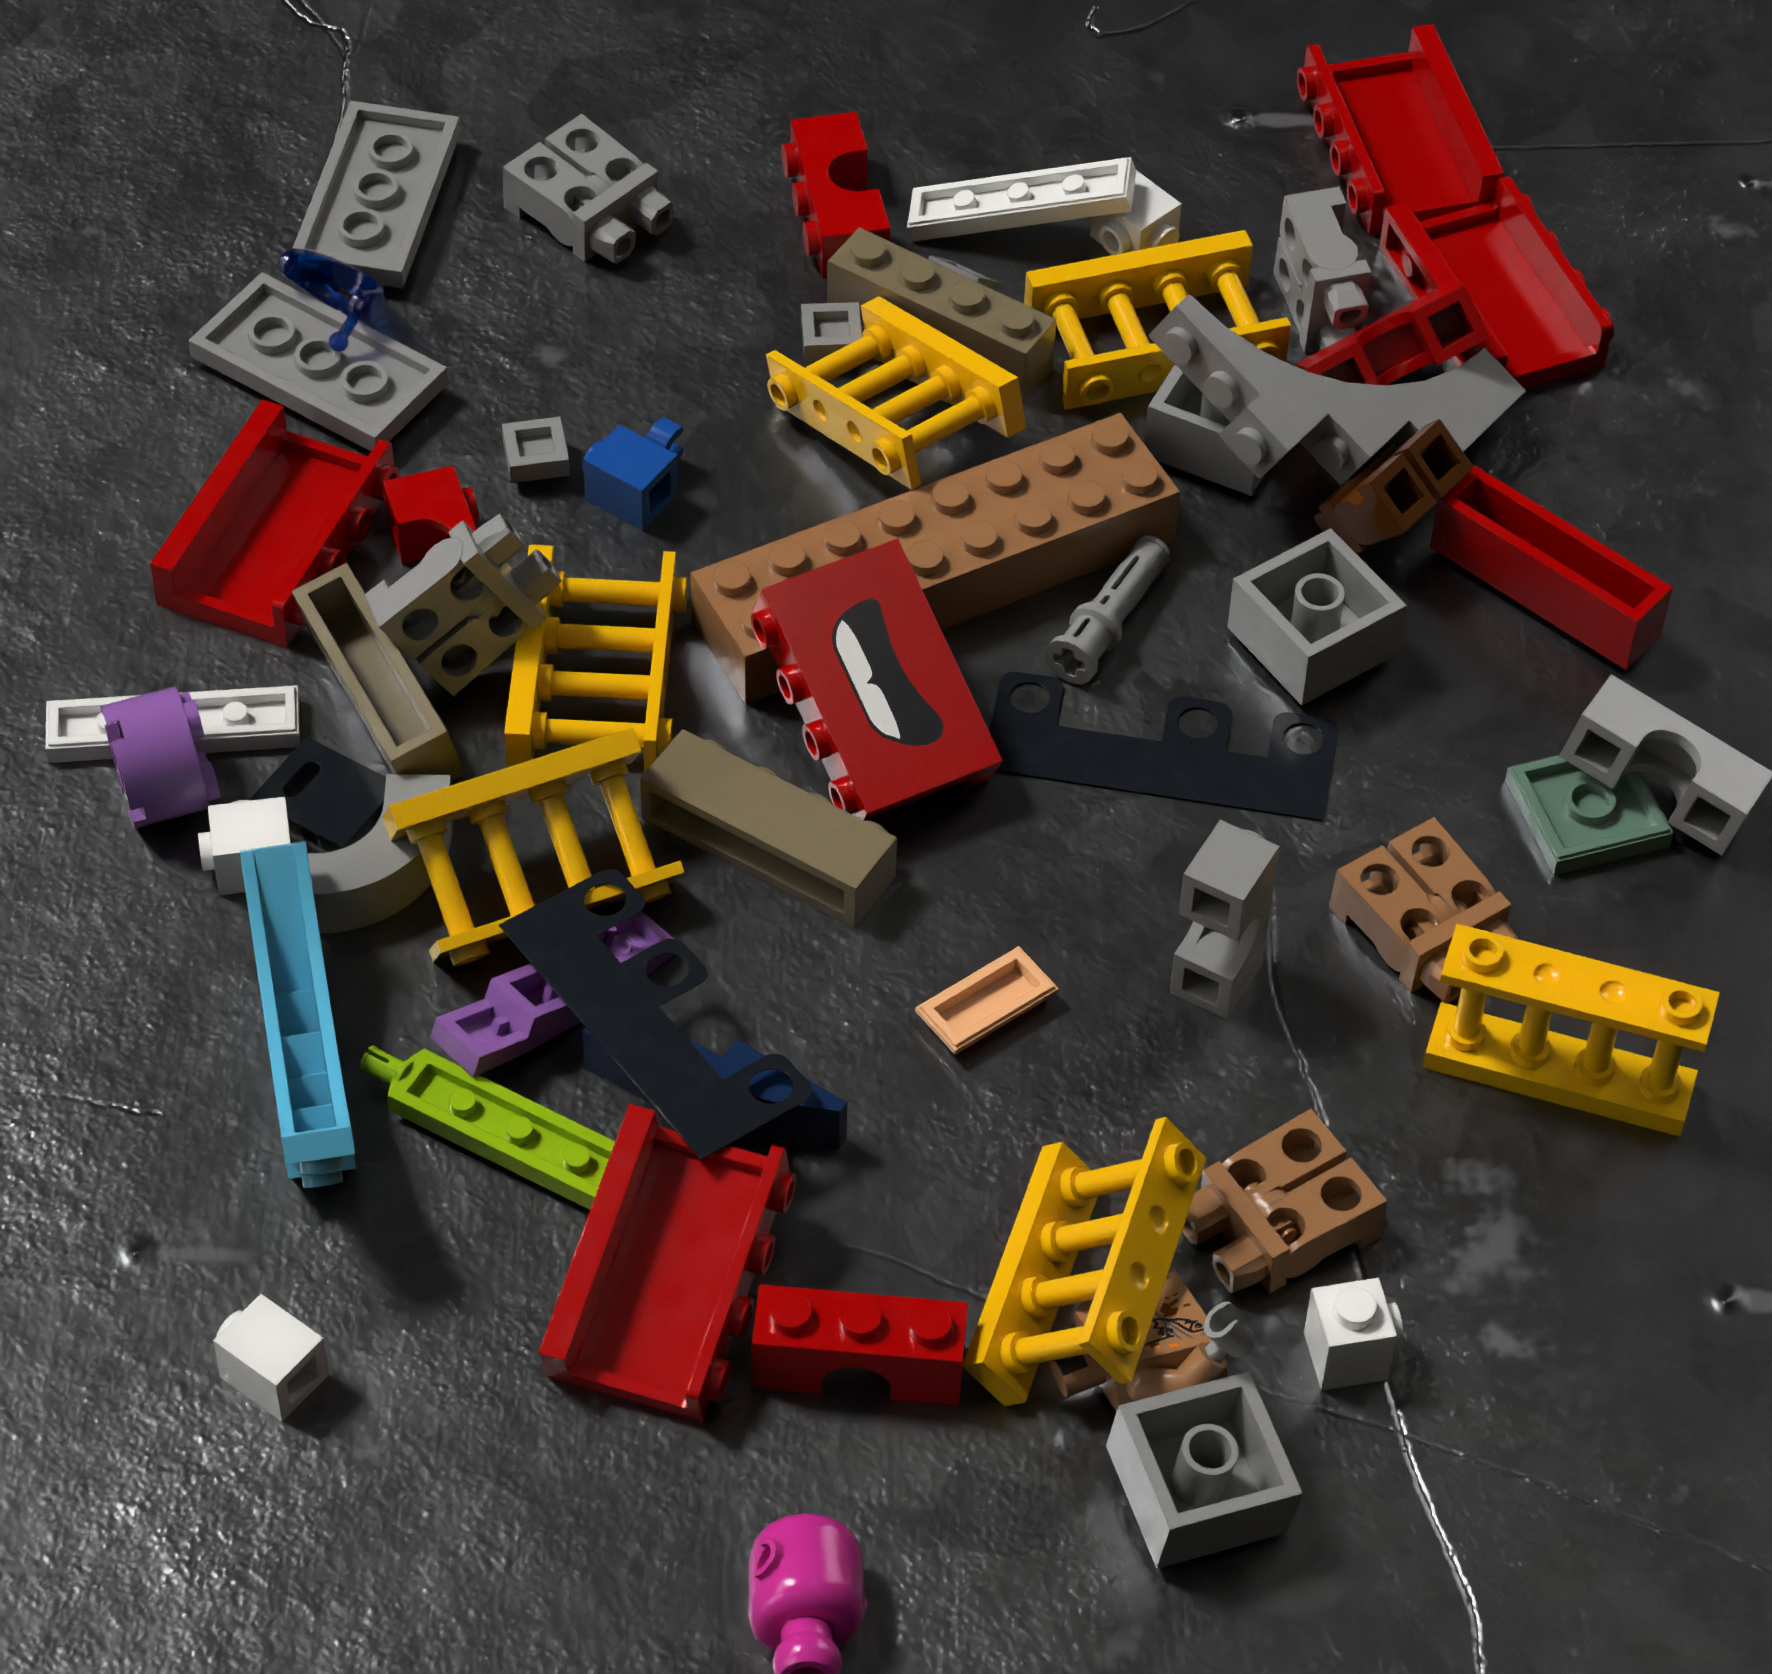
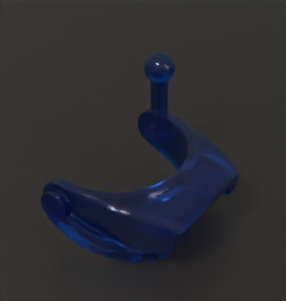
M288 249L280 256L278 267L282 275L324 304L348 316L339 331L329 337V346L333 351L342 352L348 347V337L358 322L369 327H376L383 321L386 314V299L383 294L384 287L367 273L333 257L305 249ZM339 288L353 295L350 301L337 294Z

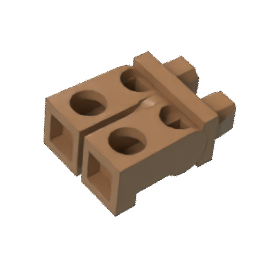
M1435 817L1389 841L1387 849L1381 845L1336 870L1329 908L1344 924L1351 921L1356 923L1375 944L1384 961L1393 970L1400 972L1399 980L1410 992L1425 985L1444 1003H1449L1460 996L1461 988L1440 983L1441 972L1456 923L1518 939L1514 931L1507 924L1512 904L1500 891L1495 892L1488 879ZM1420 845L1419 852L1412 855V850ZM1370 872L1369 879L1361 882V878Z
M1312 1108L1239 1150L1223 1163L1218 1161L1202 1170L1201 1189L1194 1194L1183 1232L1190 1243L1195 1245L1206 1241L1218 1233H1221L1228 1241V1245L1213 1253L1212 1266L1216 1276L1230 1293L1260 1282L1270 1294L1285 1286L1287 1278H1294L1306 1273L1323 1258L1355 1242L1359 1248H1362L1383 1236L1387 1208L1386 1198L1352 1157L1346 1160L1347 1151ZM1315 1142L1319 1145L1321 1152L1315 1147ZM1354 1190L1357 1191L1360 1201L1353 1193Z

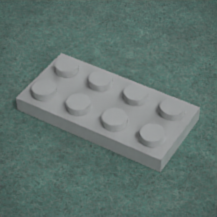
M350 100L291 250L290 262L292 272L403 289L460 136L459 117Z
M263 272L188 340L192 358L369 451H372L379 439L389 442L448 384L446 366Z

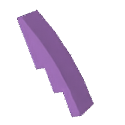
M643 911L597 935L620 963L665 939H674ZM661 954L651 959L646 966V975H649L675 954ZM528 964L492 978L485 999L436 1017L430 1038L472 1077H475L531 1051L581 1021L532 964Z

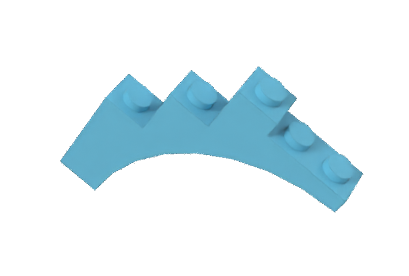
M301 841L240 850L288 1179L301 1177L303 1188L337 1184L343 1182L342 1171L356 1169L354 1160L355 1149L334 1030L306 842Z

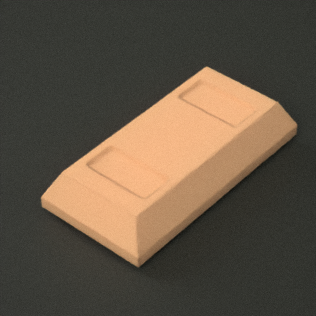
M1018 946L915 1007V1012L956 1055L1048 1000L1059 992V988Z

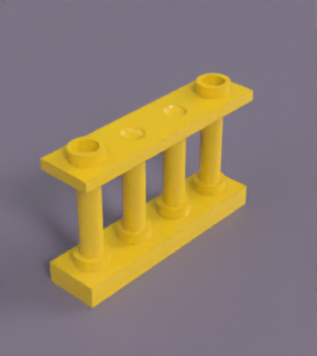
M1246 230L1026 272L1024 304L1056 319V326L1071 360L1064 361L1062 404L1064 409L1097 405L1107 401L1157 392L1175 364L1166 357L1164 352L1155 343H1149L1135 308L1166 303L1171 312L1189 294L1192 297L1221 292L1236 324V327L1229 329L1263 352L1286 362L1291 329L1288 318L1260 322L1244 287H1248L1253 249ZM1111 313L1126 349L1094 355L1079 319Z
M880 296L861 305L865 330L862 332V338L805 368L776 350L766 354L771 378L768 380L767 387L773 402L779 409L788 411L875 466L883 475H889L911 490L921 485L915 453L977 421L1009 438L1027 428L1017 376ZM871 359L884 363L839 388L828 383ZM905 379L919 384L873 409L862 404V402ZM940 400L954 405L907 431L896 425V423Z
M529 545L528 555L535 549L539 550L554 565L553 546ZM663 551L660 582L568 578L565 571H557L561 582L547 597L539 602L546 619L533 630L528 626L525 633L516 641L504 730L507 767L534 759L535 749L546 750L547 744L579 745L633 727L640 748H644L645 773L672 742L673 719L664 718L674 614L686 613L687 577H676V552ZM564 602L658 606L655 628L560 624V618L552 617L553 607L563 608ZM559 648L653 653L650 675L554 671V665L546 664L547 654H558ZM553 696L648 700L645 723L548 719V712H540L541 701L552 702Z
M633 727L388 806L382 818L390 841L408 835L410 844H418L449 933V937L437 940L429 949L433 962L450 957L453 967L488 956L490 951L487 944L508 938L498 925L535 906L503 815L508 813L507 803L530 796L532 805H540L568 888L592 876L564 799V795L569 793L566 784L590 777L593 786L600 785L631 873V877L626 879L642 895L645 904L672 894L669 884L674 883L685 873L681 860L656 868L624 776L629 774L627 765L631 764L642 752ZM469 816L472 825L479 824L511 915L510 917L474 928L442 837L443 834L448 832L445 823ZM607 884L598 888H591L584 897V904L590 911L626 899V895L619 887Z
M1456 923L1441 972L1440 983L1461 988L1458 1006L1440 1003L1425 1052L1423 1068L1681 1137L1698 1070L1680 1066L1679 1063L1684 1047L1705 1052L1720 992ZM1487 995L1526 1005L1523 1023L1485 1014L1484 1008ZM1552 1012L1591 1022L1588 1040L1549 1031ZM1618 1030L1656 1039L1657 1044L1653 1058L1614 1048Z
M1167 1117L1155 1119L1143 1157L1138 1160L1091 1170L1063 1141L1042 1146L962 1366L1004 1406L1026 1402L1039 1363L1089 1354L1120 1385L1132 1382L1206 1161V1157ZM1131 1189L1122 1214L1090 1220L1097 1197ZM1112 1244L1104 1269L1070 1276L1078 1251ZM1093 1300L1084 1326L1050 1332L1059 1307Z

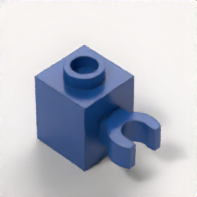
M662 417L654 423L645 438L619 424L602 442H595L588 449L582 463L585 501L644 531L678 496V460L684 452L682 447L673 442L681 435L683 427Z

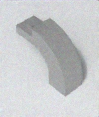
M386 774L383 810L373 829L361 840L346 848L326 853H308L320 934L354 930L382 921L410 905L431 885L418 844H410L408 835L390 841L382 816L389 805L451 786V775ZM454 821L445 823L448 832L442 835L448 852L451 846Z

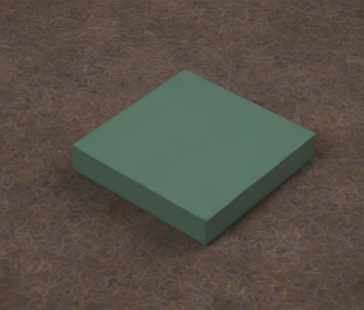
M1559 755L1507 768L1505 782L1554 876L1671 846L1674 833L1641 772L1625 774L1612 789L1559 757Z

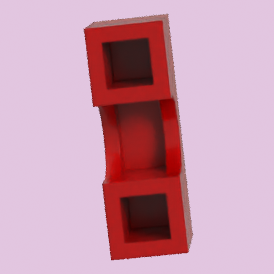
M857 111L790 120V143L782 144L781 146L784 174L786 178L795 177L796 182L792 183V198L796 216L806 217L807 222H803V240L807 256L816 255L822 278H827L828 260L859 227L890 241V225L880 190H867L868 149Z
M1451 281L1297 362L1296 366L1307 372L1343 382L1388 386L1412 371L1430 364L1439 365L1491 337L1465 285Z
M453 465L383 481L387 524L402 565L421 561L435 544L444 539L451 538L449 531L462 520L472 530H477L474 523L479 522V513L471 487L461 488Z
M759 1284L752 1337V1388L821 1394L823 1377L827 1373L839 1368L854 1367L871 1370L882 1375L891 1386L890 1400L960 1406L968 1302Z

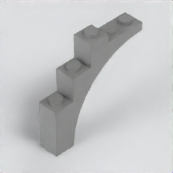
M1190 294L1177 304L1148 335L1164 352L1166 357L1205 395L1207 400L1231 422L1218 436L1259 479L1300 442L1316 459L1319 465L1342 485L1379 449L1391 443H1394L1399 448L1424 425L1437 419L1443 422L1464 452L1525 392V389L1485 348L1460 367L1419 382L1388 386L1343 382L1310 373L1263 352L1224 326Z

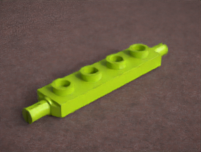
M373 1045L368 1048V1053H364L360 1062V1071L390 1084L388 1092L389 1111L589 1210L591 1209L615 1141L480 1075L472 1077L460 1065L425 1048L405 1061Z

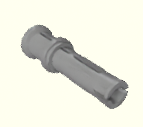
M1150 535L1141 536L1125 560L1122 561L1103 586L1097 597L1092 602L1079 605L1070 616V627L1065 634L1054 637L1045 650V657L1050 668L1060 678L1074 684H1084L1092 679L1098 670V659L1104 652L1113 650L1121 640L1122 622L1134 609L1155 578L1170 562L1171 557H1168L1170 550L1163 541Z

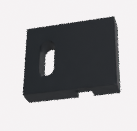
M305 737L250 798V801L285 797L290 832L302 839L309 835L318 840L320 848L327 852L346 848L361 840L376 825L383 810L386 777ZM315 775L299 795L289 797L306 777Z

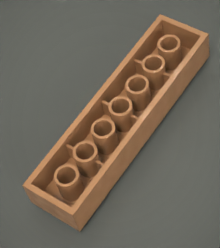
M1118 413L690 572L691 621L746 705L780 692L776 677L779 667L770 648L763 649L760 646L751 625L753 607L762 589L898 538L942 630L1123 561L1141 536H1154L1165 544L1175 541L1180 491L1122 413Z

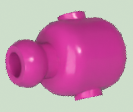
M808 1513L789 1515L770 1523L754 1540L748 1562V1615L753 1635L767 1650L775 1653L772 1660L775 1674H840L842 1658L839 1649L855 1637L867 1610V1600L864 1592V1560L859 1541L843 1523L827 1516Z

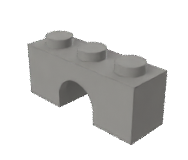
M1612 674L1582 713L1559 757L1612 789L1622 776L1631 772H1644L1661 779L1671 788L1677 801V807L1667 823L1721 856L1734 839L1772 778L1771 770Z
M1219 820L1183 874L1179 915L1192 920L1193 923L1174 953L1169 993L1225 1019L1229 1018L1263 964L1279 853L1278 845L1265 840L1254 831L1243 830L1223 820Z

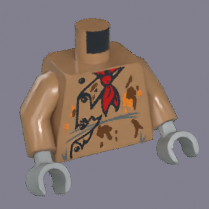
M1183 1230L1176 1249L1181 1246L1184 1240ZM1170 1266L1131 1383L1120 1385L1089 1354L1050 1361V1366L1055 1382L1064 1397H1070L1099 1385L1117 1412L1118 1406L1228 1377L1226 1355L1239 1358L1249 1354L1254 1347L1255 1340L1252 1330L1245 1325L1247 1322L1246 1315L1234 1304L1221 1302L1206 1315L1176 1271ZM1093 1300L1086 1301L1078 1306L1074 1313L1076 1327L1084 1326Z

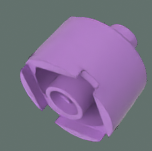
M176 686L100 706L101 713L107 724L104 726L122 793H126L130 810L128 812L134 829L207 810L209 806L208 801L221 798L211 761L208 762L205 751L196 752L193 740L204 738L205 736L195 700L192 701L189 691L179 694Z

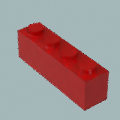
M1474 465V468L1442 498L1438 499L1430 547L1627 670L1662 636L1673 587Z

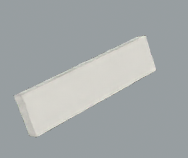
M1127 157L913 188L907 229L912 242L1130 212L1132 211L1136 169L1132 158Z
M298 685L189 692L192 701L195 700L205 736L204 738L193 740L197 753L204 751L205 753L293 748L300 744ZM140 695L46 701L45 750L48 763L113 759L104 726L107 724L101 713L100 706Z

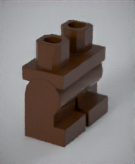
M1437 419L1424 425L1399 448L1394 443L1382 447L1318 506L1321 511L1315 515V522L1322 532L1331 528L1357 554L1364 551L1371 544L1405 533L1437 503L1435 500L1442 498L1474 467L1443 422Z

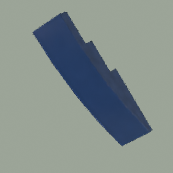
M587 1027L582 1030L584 1069L642 1099L650 1101ZM687 1038L722 1079L766 1056L737 1039L721 1057ZM778 1070L761 1071L754 1075L749 1083L751 1095L756 1100L769 1104L785 1100L791 1094L793 1088L789 1076ZM806 1079L812 1087V1094L808 1100L751 1131L749 1134L779 1141L840 1149L847 1141L848 1102Z

